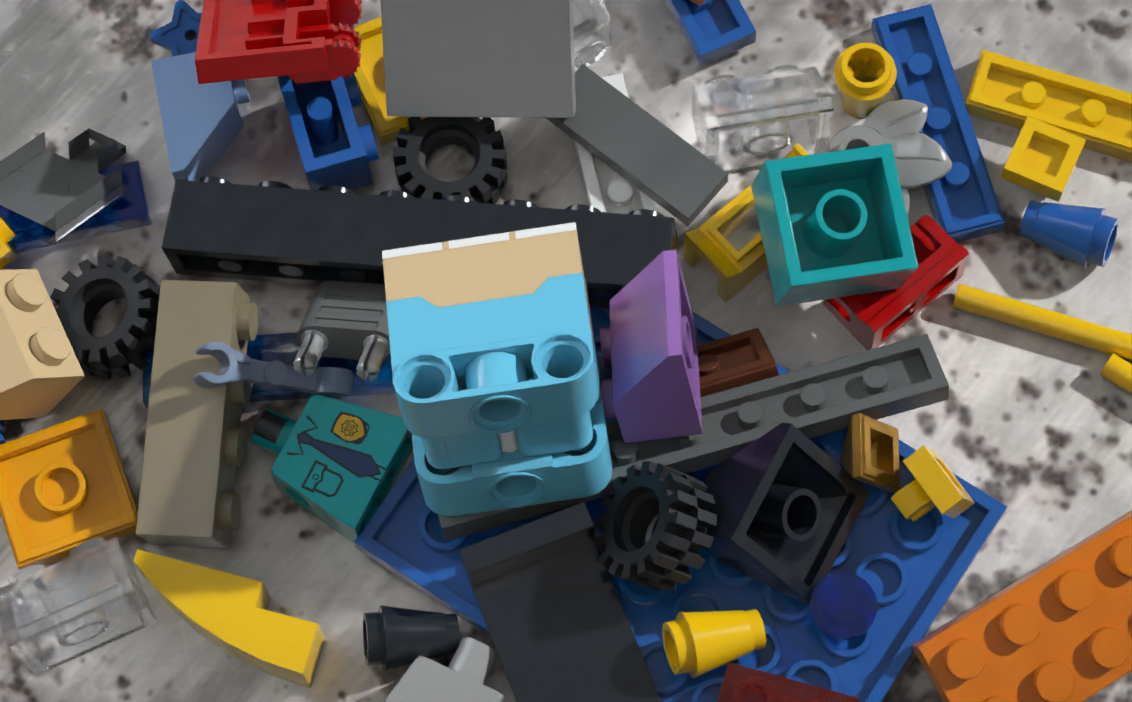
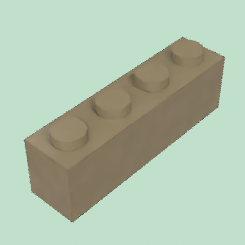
M161 280L136 535L153 545L229 548L230 531H236L240 524L241 498L238 492H234L236 467L244 465L247 454V436L245 429L240 428L242 403H249L253 383L242 382L210 389L197 385L193 379L194 375L199 372H210L218 375L220 371L218 360L211 355L196 354L197 348L209 342L219 341L247 355L248 341H254L257 336V305L251 302L252 298L236 282Z

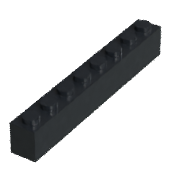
M204 176L200 177L197 181H175L161 248L176 274L316 286L330 280L385 284L382 251L576 222L589 308L610 310V300L663 251L675 249L678 254L679 240L675 218L665 217L659 212L648 209H636L628 214L601 212L595 207L583 204L570 205L566 209L541 208L532 202L517 199L505 201L502 205L477 203L473 199L462 195H447L442 197L441 200L415 198L411 194L398 190H386L379 195L353 193L346 188L334 185L322 186L318 190L293 189L289 185L277 181H262L257 186L232 184L219 177Z

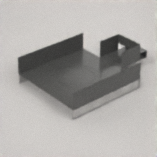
M88 128L68 142L69 159L46 149L44 131L0 161V205L54 230L55 239L58 241L123 194L121 167L107 177L99 174V172L126 154V145ZM89 138L96 142L90 145Z

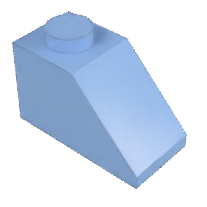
M196 52L151 61L170 167L175 181H197L200 177L209 174L243 128L239 104L250 102L246 80L198 84L195 66Z

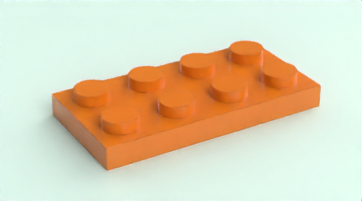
M1132 511L1114 520L911 645L943 702H1083L1132 671Z

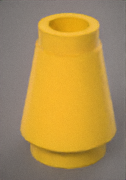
M863 42L845 49L835 62L834 77L840 93L842 107L848 115L854 118H867L872 110L879 106L896 81L897 69L893 58L881 46L874 43Z
M757 609L747 611L679 612L676 620L665 622L662 626L665 654L669 666L675 675L689 673L692 678H696L750 654L753 650L762 649L766 646L765 627Z

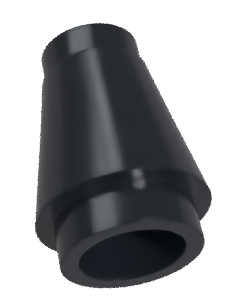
M384 605L379 606L378 612L363 613V647L367 666L382 665L383 671L412 664L419 656L433 659L455 653L460 645L457 614H444L441 612Z

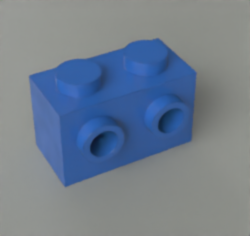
M354 72L352 77L345 76V79L339 76L337 80L298 84L288 75L277 76L310 190H318L322 186L334 185L353 191L373 185L368 163L380 159L370 125L366 124L358 127L352 108L363 105Z

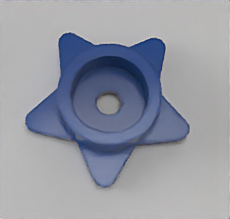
M178 0L175 3L172 21L152 31L150 34L151 42L170 50L172 57L196 52L202 13H197L185 1ZM189 32L197 34L194 40H187L185 37Z

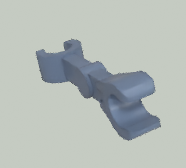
M213 341L196 349V354L214 356L220 364L218 375L210 372H199L194 375V382L203 388L211 389L247 382L262 385L267 389L278 387L309 392L311 396L322 395L336 400H340L342 396H350L353 393L354 376L353 372L348 369L320 367L316 368L313 374L307 376L306 372L300 375L294 370V366L285 365L278 360L272 362L253 360L224 342Z

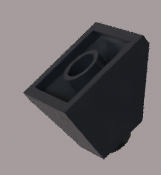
M782 422L708 473L703 483L708 487L705 492L713 495L715 505L707 511L717 515V524L714 527H708L706 530V535L714 537L711 549L704 546L702 548L719 562L803 604L813 606L870 492L793 424Z

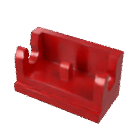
M923 215L910 227L918 269L900 289L824 300L823 305L866 350L878 348L963 276L970 253L961 244L958 245L938 223L927 215Z

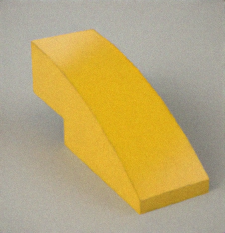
M137 549L133 562L143 577L164 602L200 635L231 656L269 675L311 688L325 643L324 634L318 623L269 611L268 607L271 597L261 581Z

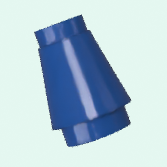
M1031 200L1022 219L1020 236L1031 239L1033 242L1085 269L1090 264L1105 267L1115 244L1119 219L1107 216L1105 208L1049 202L1041 203Z

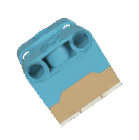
M576 222L382 251L393 386L404 425L412 433L414 464L426 505L434 513L442 516H461L584 498L598 494L603 490L612 478L613 468ZM580 452H581V453H587V454H583V455H580V456H572V455L577 454V453H580ZM447 472H454V473L449 474V475H442V474L447 473Z

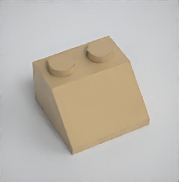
M0 270V420L46 417L85 375L38 270Z

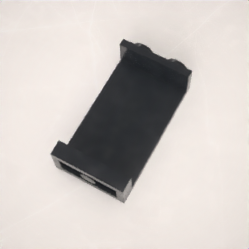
M584 502L460 549L465 573L516 702H661L607 568L602 566L598 559L601 554L599 549L595 548L594 525Z

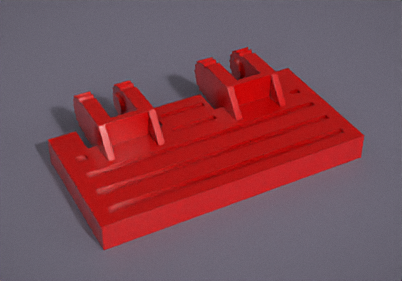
M204 0L195 54L198 84L288 75L296 84L337 80L339 76L343 77V79H345V76L352 77L353 72L357 73V67H360L361 53H359L361 51V38H359V31L356 32L353 25L355 23L358 24V19L361 18L362 5L360 4L362 0Z

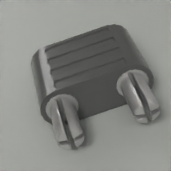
M335 280L320 283L297 332L296 341L300 349L293 363L294 370L300 375L306 372V375L309 376L314 373L320 357L359 360L356 373L361 379L366 380L368 374L370 381L376 379L383 361L391 358L385 284Z

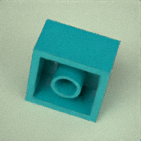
M892 143L765 161L752 182L751 187L776 307L900 289L918 269Z

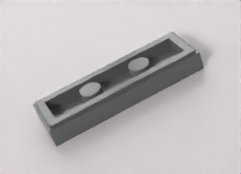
M584 64L575 72L576 113L574 117L546 118L686 226H689L728 182V173Z

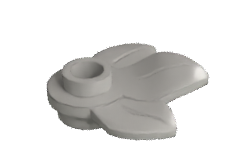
M915 100L889 101L877 106L869 114L863 125L849 126L839 131L832 138L827 152L851 149L854 146L868 147L892 143L907 217L910 208L908 189L931 184L945 176L952 169V162L939 143L926 134L920 133L927 119L928 107L926 104Z

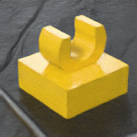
M1027 116L1000 178L1059 202L1080 157L1086 139Z
M925 445L903 460V463L916 480L904 486L891 497V500L907 520L911 518L913 522L926 515L935 506L943 515L955 519L975 503L939 454Z

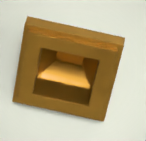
M861 413L851 415L840 463L852 478L891 493L899 491L898 429Z

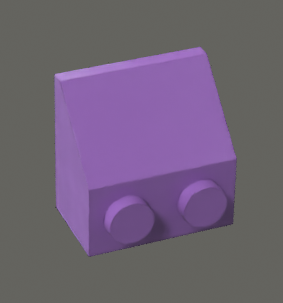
M667 250L659 254L610 300V327L600 329L603 362L605 367L612 366V379L602 380L601 382L604 412L607 419L617 418L624 443L703 434L697 328L677 250Z

